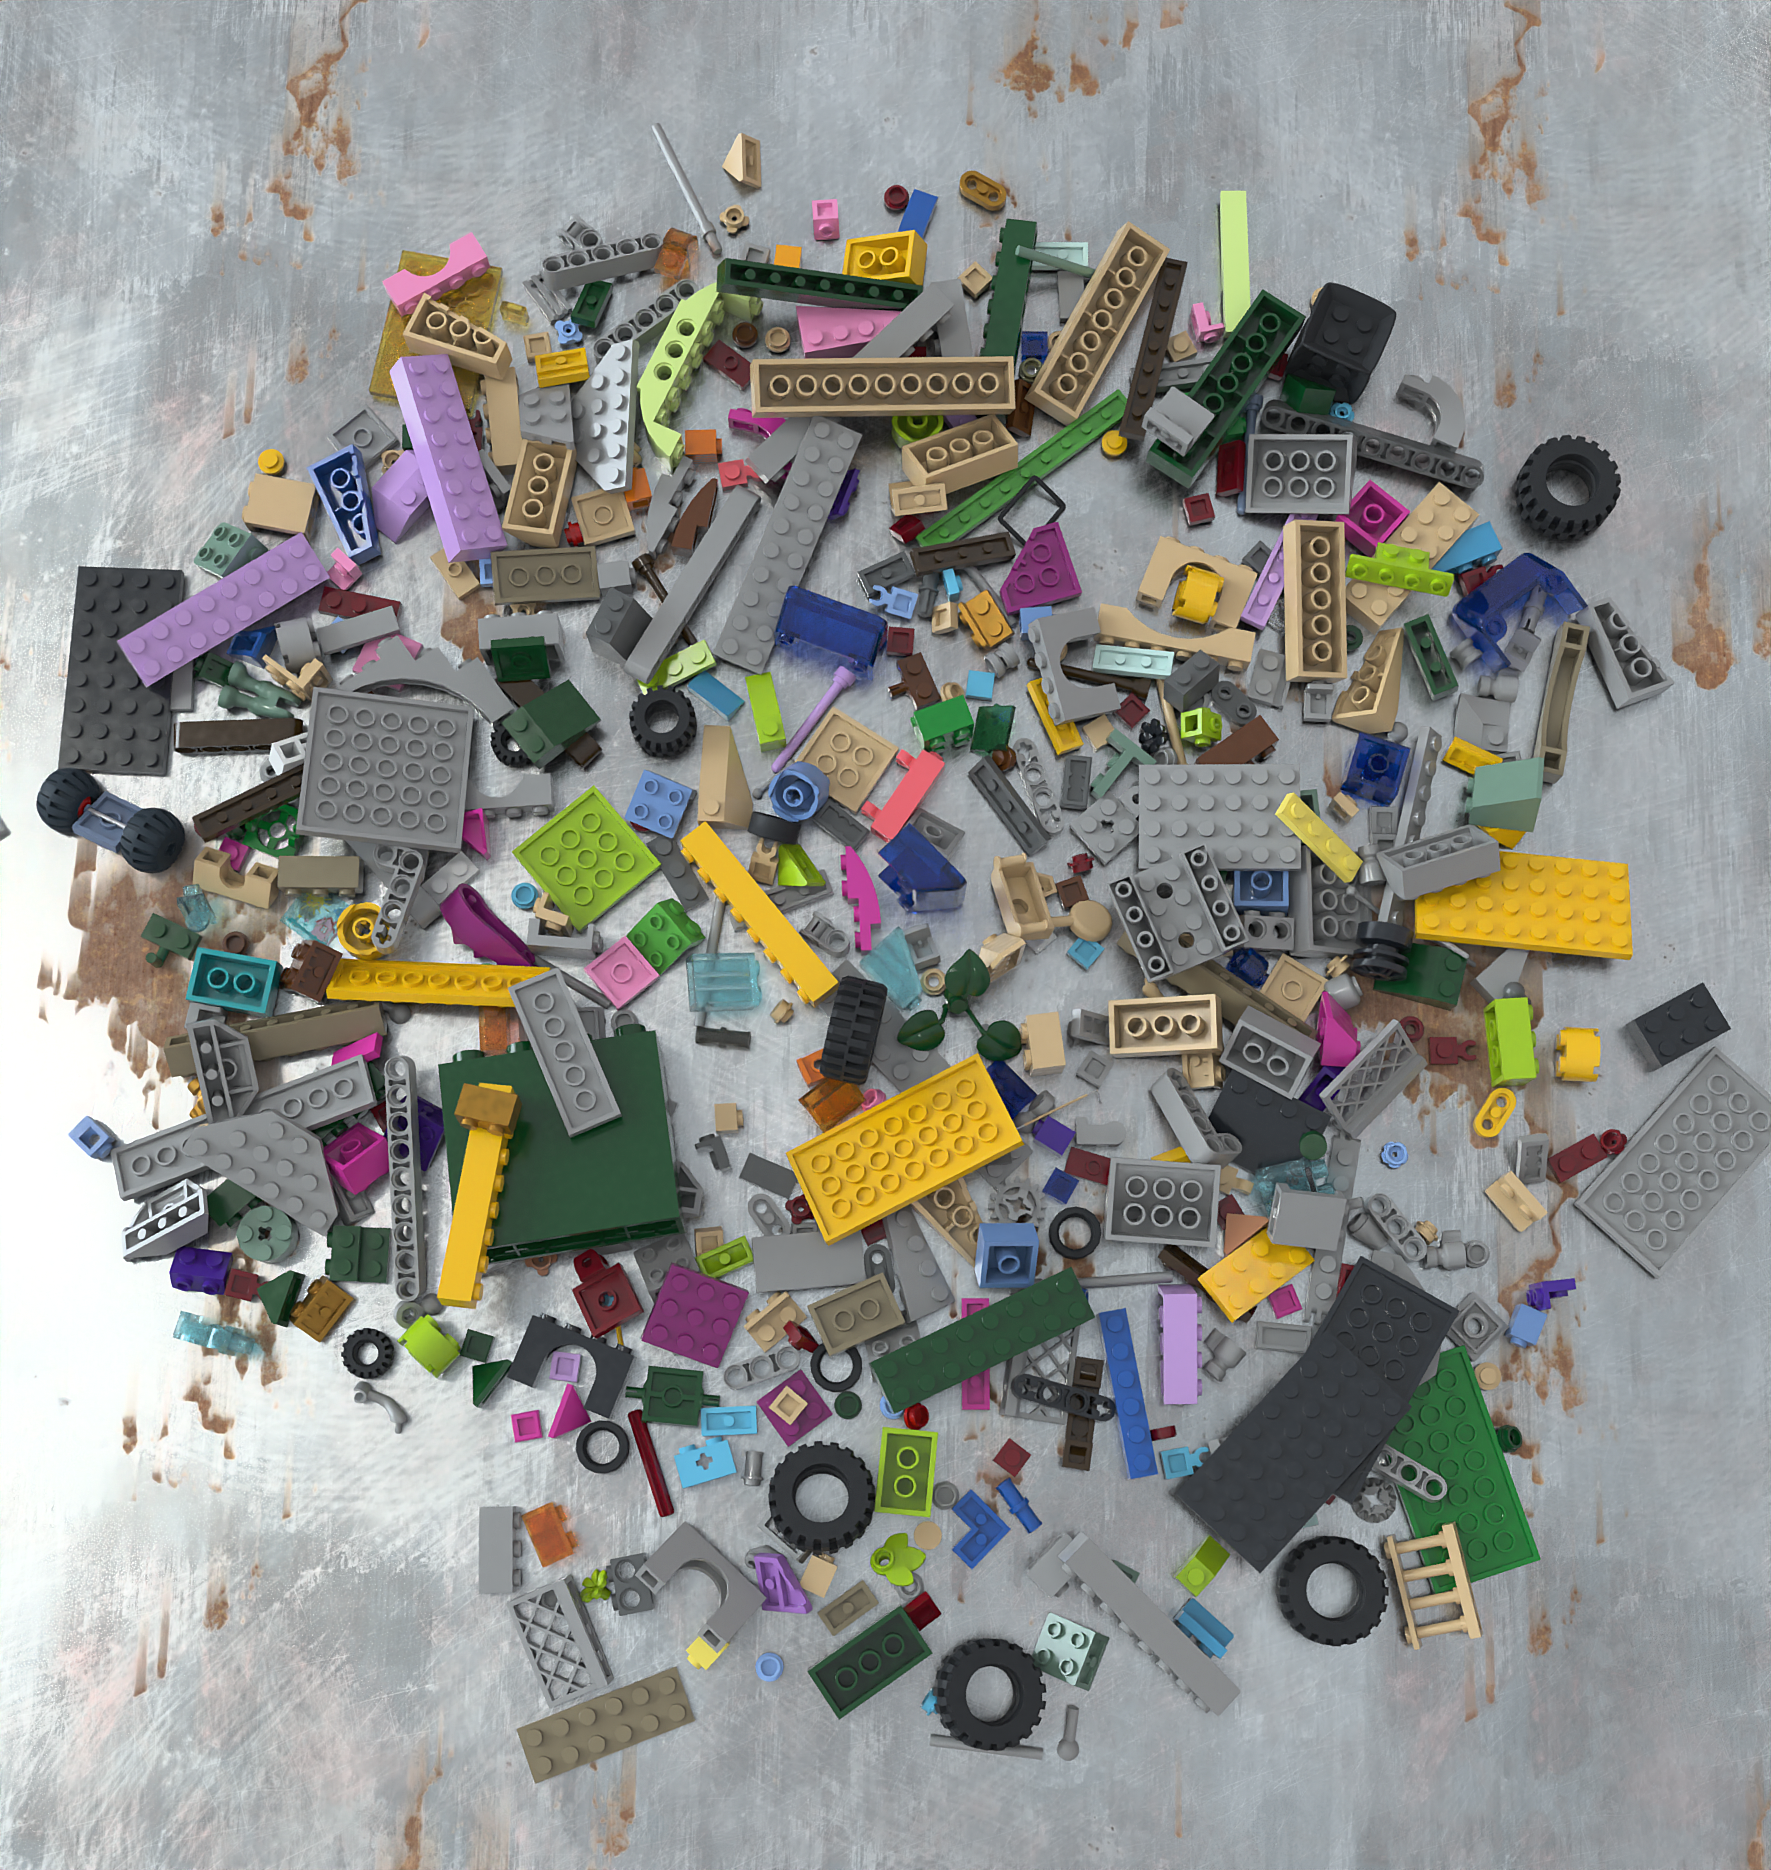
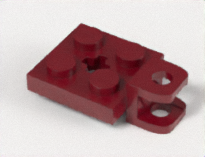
M589 1249L574 1258V1268L580 1281L583 1283L573 1288L572 1292L594 1338L598 1339L644 1312L622 1264L618 1262L610 1267L608 1261L593 1249ZM607 1294L610 1297H614L612 1305L609 1307L607 1305L602 1306V1303L605 1302L604 1296Z

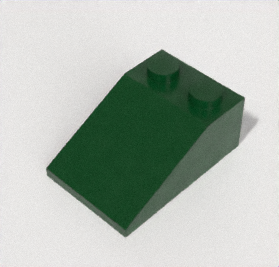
M568 679L523 705L505 719L502 724L540 770L602 720Z
M1412 943L1411 952L1401 954L1409 959V965L1405 967L1407 969L1406 979L1403 981H1374L1373 991L1451 1011L1458 1003L1468 959L1447 948Z

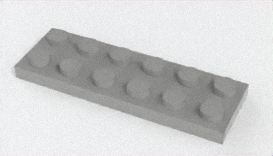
M559 967L508 987V991L569 1137H574L621 1117V1112Z

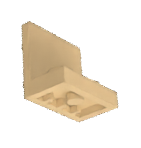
M266 654L262 658L267 664L265 669L271 674V677L281 686L286 684L292 690L291 692L303 702L305 699L312 702L313 687L327 688L333 681L325 666L316 658L311 663L303 666L299 678L295 677Z

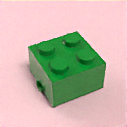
M964 695L913 712V717L910 718L921 750L924 749L928 753L934 751L940 754L945 751V747L965 745L973 737L974 721Z

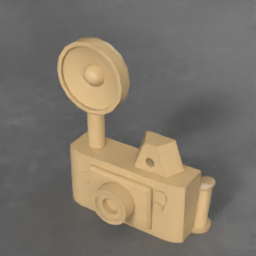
M1025 853L1004 858L1000 856L994 857L991 881L1009 935L1022 938L1023 940L1049 939L1055 929L1054 927L1069 926L1074 934L1086 941L1097 942L1108 936L1113 925L1112 916L1101 903L1094 900L1079 901L1072 906L1068 916L1051 917L1045 897L1057 892L1053 876L1036 872L1034 863L1026 862L1027 857Z

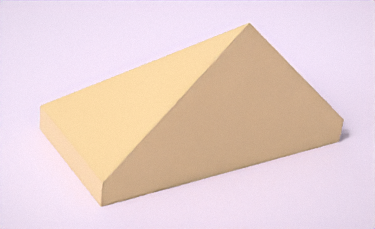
M740 133L729 151L722 168L740 182L757 189L761 188L760 141Z

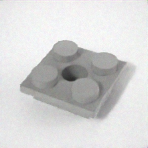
M1472 1291L1456 1307L1460 1311L1447 1335L1458 1346L1465 1345L1468 1356L1475 1362L1509 1326ZM1472 1318L1477 1319L1481 1323V1330L1478 1334H1473L1468 1329V1322Z

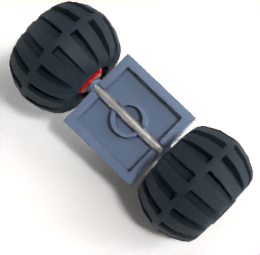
M58 769L50 774L41 785L37 795L36 808L42 821L51 829L63 833L74 832L115 853L121 850L127 863L140 872H163L170 868L178 859L182 846H184L185 830L179 819L170 811L155 807L143 809L107 791L101 795V790L96 780L81 769Z

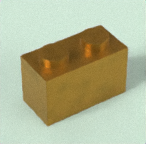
M464 1083L454 1115L460 1125L466 1129L477 1130L478 1127L487 1129L489 1133L496 1136H503L504 1133L513 1135L522 1102L517 1094Z

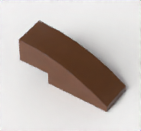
M712 478L701 488L683 513L671 544L673 555L691 558L695 552L698 534L705 535L710 528L719 491L718 479Z

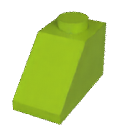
M1209 1535L1172 1577L1192 1596L1197 1597L1217 1575L1230 1554Z

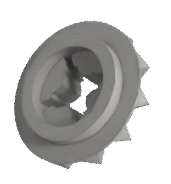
M1367 1478L1352 1505L1360 1518L1367 1522L1379 1523L1389 1519L1395 1511L1397 1497L1393 1487L1385 1480ZM1380 1489L1379 1499L1385 1506L1375 1505L1370 1511L1371 1501L1364 1494L1375 1495Z

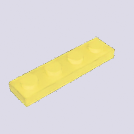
M1294 792L1287 794L1275 815L1344 883L1352 882L1363 861Z

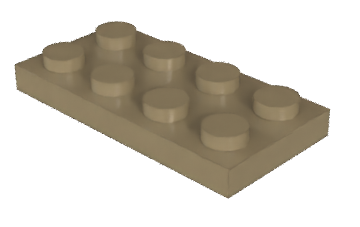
M595 546L490 552L495 606L597 600L600 598Z

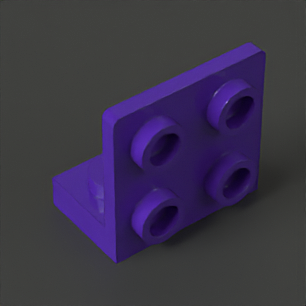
M407 1095L400 1100L401 1103L405 1102ZM417 1096L421 1170L425 1172L429 1169L441 1138L445 1134L443 1111L440 1107ZM400 1116L398 1119V1126L402 1130H406L408 1127V1121L404 1116ZM386 1128V1131H385L383 1137H385L386 1140L388 1141V1133H387V1128ZM404 1143L399 1147V1152L403 1157H408L409 1148Z

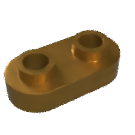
M967 171L961 176L959 189L962 195L991 211L999 210L1005 205L1006 190L999 183L977 171ZM969 185H975L976 188H975V189H969L968 186H969ZM996 197L998 200L991 201L989 198Z

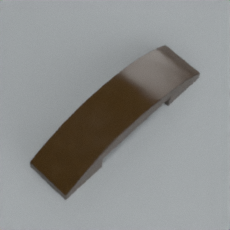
M1077 1356L1072 1387L1099 1394L1104 1360ZM1073 1394L1070 1397V1406L1075 1410L1081 1408L1083 1404L1082 1397L1079 1394ZM1090 1404L1088 1409L1097 1410V1405ZM1068 1413L1061 1467L1090 1471L1094 1420Z

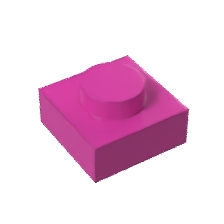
M225 837L219 851L231 854V867L234 871L240 873L251 849Z

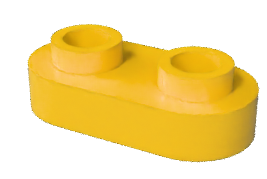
M1498 1088L1487 1097L1473 1121V1128L1480 1137L1492 1138L1505 1125L1516 1106V1097L1511 1090ZM1497 1098L1504 1100V1107L1497 1105ZM1484 1120L1490 1122L1491 1127L1489 1130L1483 1127L1482 1123Z

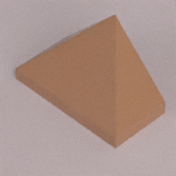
M1227 1213L1224 1258L1267 1228L1269 1220L1264 1216Z

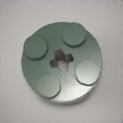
M264 1205L252 1209L242 1218L236 1231V1237L240 1248L250 1258L263 1263H277L284 1261L295 1251L298 1243V1227L294 1219L275 1207ZM267 1230L271 1231L270 1235L272 1238L270 1240L265 1239L266 1235L264 1233Z

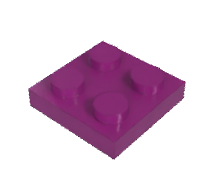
M801 1369L756 1401L788 1447L833 1415ZM786 1386L808 1403L791 1425L769 1408Z

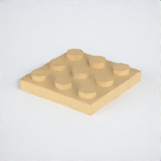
M833 706L795 762L802 761L819 768L830 780L828 797L856 815L898 753L899 747Z

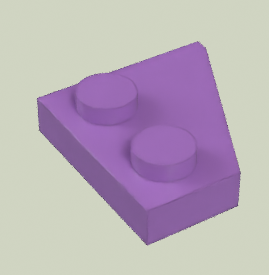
M759 1553L754 1556L759 1589L767 1597L762 1603V1610L807 1614L813 1610L809 1599L783 1554Z

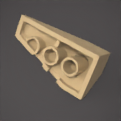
M1402 627L1379 631L1364 655L1366 661L1359 671H1354L1351 676L1353 682L1347 691L1342 690L1337 699L1332 715V720L1335 723L1368 734L1392 731L1399 705L1404 629Z
M704 725L698 798V825L700 826L706 821L712 829L748 830L753 812V802L731 727Z
M1002 933L999 936L992 934L982 942L984 945L981 947L979 957L988 969L990 983L1020 964L1026 945L1022 938Z
M961 1177L909 1205L960 1256L975 1268L979 1223L983 1222L977 1211L978 1208L967 1190L965 1180Z

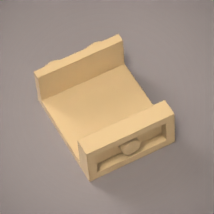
M911 481L888 483L891 510L895 516L947 510L944 482L914 486Z

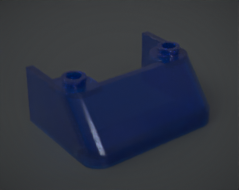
M1523 553L1517 556L1459 600L1452 609L1454 620L1467 638L1470 637L1473 640V646L1483 652L1481 657L1493 673L1511 665V662L1497 645V642L1507 632L1506 621L1500 613L1539 584L1545 593L1554 595L1568 615L1588 606L1563 571L1532 553Z
M789 586L774 632L775 646L780 647L781 644L792 646V644H798L799 641L811 644L848 658V662L852 664L851 668L860 673L868 671V679L873 681L887 646L888 622L870 612L797 586Z
M910 823L878 852L889 864L878 877L899 897L896 900L906 911L909 909L925 911L957 908L964 901L967 886L966 879Z

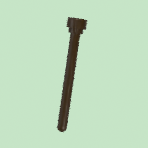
M649 553L642 554L631 565L635 568L637 574L646 577L659 600L663 603L668 593L654 572L655 562ZM686 623L681 631V635L690 647L698 643Z
M1031 657L1027 660L1028 667L1040 670L1036 666L1035 658ZM1060 664L1065 676L1104 685L1115 683V687L1131 690L1133 694H1137L1138 698L1147 699L1151 684V679L1135 678L1134 681Z

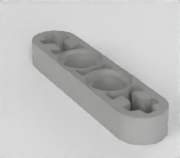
M1019 739L1013 746V750L1016 753L1015 763L1037 820L1049 836H1056L1064 828L1065 820L1036 745L1030 739ZM1023 745L1026 749H1031L1028 753L1030 763L1024 767L1022 764H1026L1024 754H1018L1020 746ZM1033 768L1041 773V778L1035 782L1030 781L1026 777V772ZM1042 792L1047 793L1051 799L1050 803L1044 806L1039 805L1035 798L1037 794ZM1053 807L1055 810H1051V816L1053 820H1059L1056 829H1053L1052 826H1046L1049 820L1046 811Z

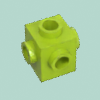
M1206 707L1181 713V739L1193 742L1197 747H1209L1212 742L1221 741L1222 721L1220 714L1211 712V709Z

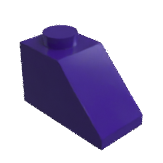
M1323 1065L1298 1100L1323 1112L1326 1105L1319 1094L1346 1067ZM1338 1089V1090L1330 1097L1331 1100H1333V1098L1338 1094V1092L1340 1091V1089Z

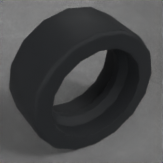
M753 811L747 831L767 839L795 845L801 824Z
M1077 1206L1060 1211L1051 1222L1049 1228L1050 1244L1055 1252L1064 1258L1072 1260L1082 1259L1093 1253L1100 1243L1102 1234L1100 1223L1096 1216L1086 1208ZM1078 1217L1088 1223L1091 1237L1086 1246L1080 1249H1071L1066 1247L1060 1240V1226L1068 1218Z
M820 1344L813 1352L810 1361L811 1373L815 1382L823 1389L831 1392H843L853 1387L859 1380L862 1372V1358L858 1350L853 1347L845 1351L850 1356L853 1364V1369L848 1378L841 1382H832L827 1380L820 1370L821 1359L827 1352L824 1344Z
M598 1420L588 1424L581 1430L576 1440L578 1460L586 1469L594 1473L607 1474L616 1471L625 1463L629 1455L630 1443L626 1432L621 1426L611 1421ZM601 1430L613 1433L619 1442V1452L616 1458L605 1464L593 1461L588 1456L586 1449L590 1436Z

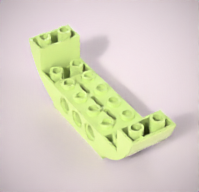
M717 282L697 291L687 300L681 299L636 386L648 442L659 462L672 475L683 456H685V445H683L682 435L668 428L670 423L668 419L672 412L675 413L681 402L679 397L682 391H686L689 388L692 380L690 375L694 368L698 369L703 359L702 352L705 346H710L716 324L720 325L722 323L725 312L751 323L754 315L758 316L764 304L761 298L716 292Z

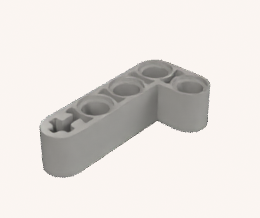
M377 844L373 849L374 860L381 870L391 873L393 876L371 938L378 952L391 954L399 946L425 874L426 866L422 855L416 850L401 846ZM384 852L393 853L392 859L386 862L381 861L380 857ZM408 861H419L417 868L412 870L405 868ZM403 884L410 886V890L406 894L396 893L399 886ZM391 910H400L401 915L395 920L387 918ZM388 933L391 940L385 941L382 944L380 938L385 939Z
M1169 1068L1151 1086L1153 1096L1192 1163L1221 1165V1169H1223L1241 1153L1242 1145L1235 1136L1228 1133H1216L1187 1080L1180 1071L1175 1068Z

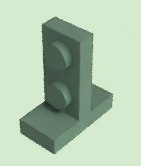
M1116 728L1111 731L1105 740L1121 752V754L1119 755L1116 752L1107 762V765L1110 767L1104 775L1099 773L1090 784L1094 788L1089 794L1097 800L1105 794L1130 760L1138 767L1139 765H1154L1157 762Z

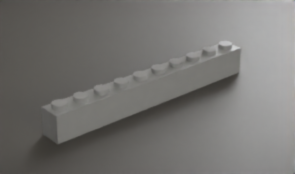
M933 282L853 358L909 357L915 351L913 345L918 340L922 343L925 342L934 333L931 328L937 322L943 325L952 316L949 311L953 308L954 304ZM789 417L746 458L745 462L765 484L771 479L776 482L786 473L783 468L789 462L793 464L812 417ZM824 417L835 423H839L842 420L840 417Z

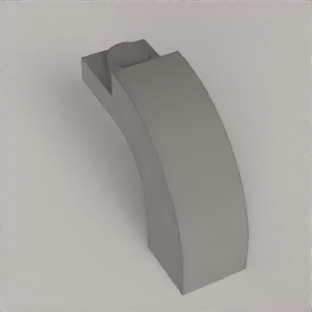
M1405 373L1397 393L1426 405L1432 411L1436 420V430L1430 445L1455 453L1465 428L1464 409L1458 395L1445 381L1435 375L1427 383L1419 376Z

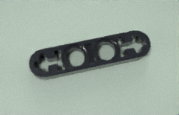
M1030 1374L1017 1375L1011 1382L1010 1389L1012 1394L1021 1400L1099 1422L1109 1421L1115 1414V1404L1106 1396ZM1026 1379L1028 1386L1038 1387L1037 1393L1024 1391L1022 1394V1389L1018 1387V1383L1024 1382ZM1048 1386L1054 1387L1057 1392V1397L1053 1402L1046 1401L1043 1396L1044 1389ZM1075 1393L1079 1394L1083 1400V1404L1078 1410L1073 1409L1069 1404L1070 1397ZM1104 1402V1407L1108 1409V1412L1102 1413L1100 1417V1411L1088 1409L1090 1404L1102 1405Z

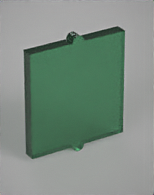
M997 703L994 706L979 707L970 750L973 752L985 751L989 754L992 751H1007L1016 707L1013 705L1000 706Z

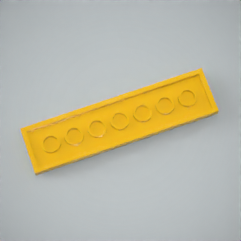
M340 959L326 989L328 999L515 1007L508 987L551 970V968Z

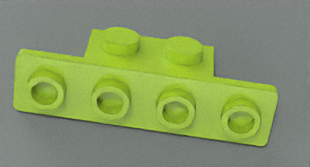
M1378 542L1375 550V558L1351 554L1345 571V577L1444 597L1449 595L1454 581V574L1429 569L1430 552Z

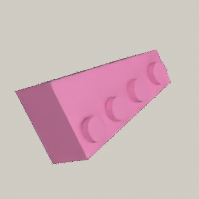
M796 306V319L804 359L854 357L896 318L901 311Z

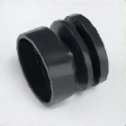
M1382 921L1358 923L1355 943L1362 948L1353 951V958L1355 960H1352L1351 971L1360 976L1379 981L1405 980L1407 976V969L1405 967H1408L1409 959L1401 954L1411 952L1414 932L1404 926Z

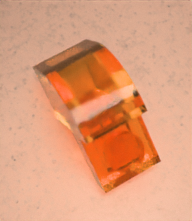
M671 227L663 239V247L654 266V271L679 280L684 266L689 267L698 247L697 236Z

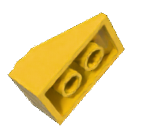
M915 230L847 239L842 274L923 286L928 245Z

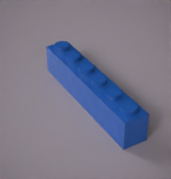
M1126 1308L1098 1313L1096 1318L1112 1401L1116 1407L1115 1416L1127 1478L1135 1479L1156 1475L1158 1470Z

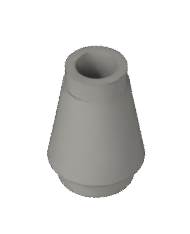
M1363 1211L1358 1213L1347 1226L1351 1230V1235L1375 1250L1380 1251L1388 1242V1239L1370 1214L1366 1215Z

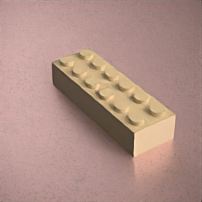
M1439 482L1389 537L1385 544H1394L1400 547L1430 552L1429 569H1432L1461 535L1473 526L1480 514ZM1352 579L1346 586V613L1375 636L1414 591Z
M1295 519L1283 526L1286 681L1312 682L1323 680L1327 683H1336L1347 678L1344 522Z

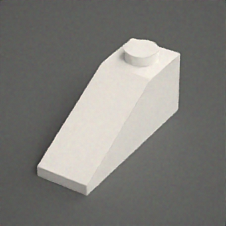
M308 732L272 743L269 761L277 776L304 763Z

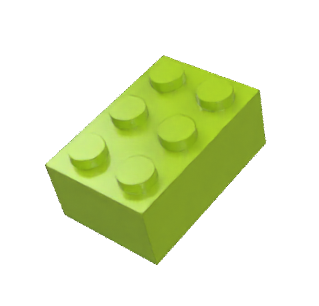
M1528 997L1495 999L1483 1008L1492 1088L1524 1086L1534 1080L1536 1074L1539 1073V1061L1537 1058H1534L1533 1047H1536V1034L1534 1031H1531L1530 1021L1533 1020V1007L1531 1004L1528 1005Z
M882 1427L874 1512L920 1517L931 1516L938 1432Z

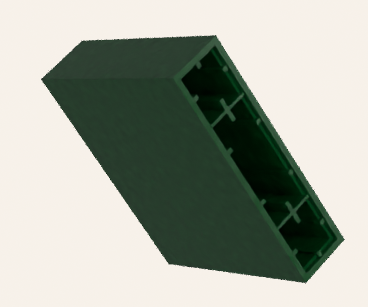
M627 1024L614 1030V1037L593 1040L591 1034L587 1033L622 1116L571 1138L530 1041L512 1043L506 1048L507 1054L485 1057V1053L481 1050H463L452 1056L453 1062L438 1064L452 1215L454 1213L470 1132L469 1129L460 1125L454 1115L464 1083L479 1086V1083L512 1086L522 1102L513 1137L508 1139L506 1149H509L508 1164L503 1165L501 1175H504V1186L502 1192H498L496 1202H499V1213L497 1219L492 1221L491 1229L494 1230V1239L492 1245L487 1247L488 1265L686 1233L662 1049L656 1030L646 1031L644 1025Z

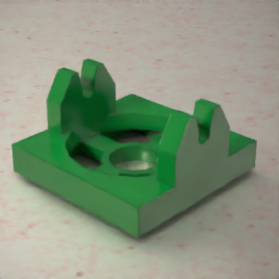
M286 804L245 824L247 833L242 844L276 859H279V856H296L305 835L296 834L298 809ZM282 811L279 819L272 823L262 820L270 812ZM290 815L296 821V824L293 826L294 832L289 831V827L286 824ZM276 824H282L286 829L285 834L280 838H274L271 835V829ZM258 828L267 831L270 837L267 846L263 845L260 841ZM288 839L287 847L275 849L278 842Z

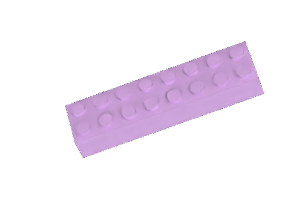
M448 354L400 357L390 370V375L448 563L490 558V552L502 551L507 546V542Z
M300 532L121 638L117 643L144 685L148 687L327 580L330 576L303 533Z

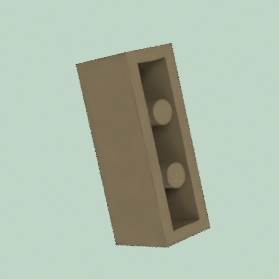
M279 856L277 887L282 893H285V896L300 897L301 893H312V896L328 897V893H339L341 897H355V893H363L364 861L360 856Z

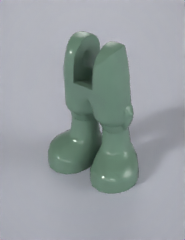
M235 661L231 667L228 676L229 685L223 687L218 698V706L221 708L243 707L256 716L269 718H294V714L276 706L278 700L295 707H299L301 699L298 696L274 685L271 681H258L249 676L246 666L239 661ZM233 687L254 692L258 697L248 696Z

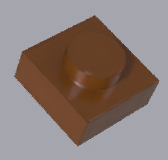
M1081 875L1055 883L1063 910L1071 908L1079 901L1089 900Z

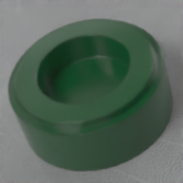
M1317 1131L1306 1132L1299 1140L1300 1152L1309 1160L1322 1158L1327 1151L1325 1137Z

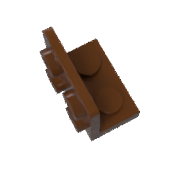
M303 940L301 944L297 943L291 953V957L294 959L290 967H285L279 981L282 982L280 989L295 991L311 1000L320 1002L343 953L316 940Z

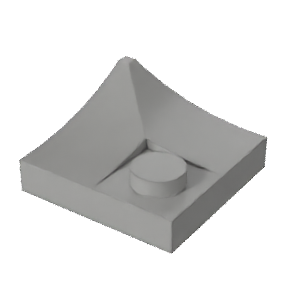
M1460 693L1456 711L1454 737L1456 736L1492 754L1507 753L1510 702Z

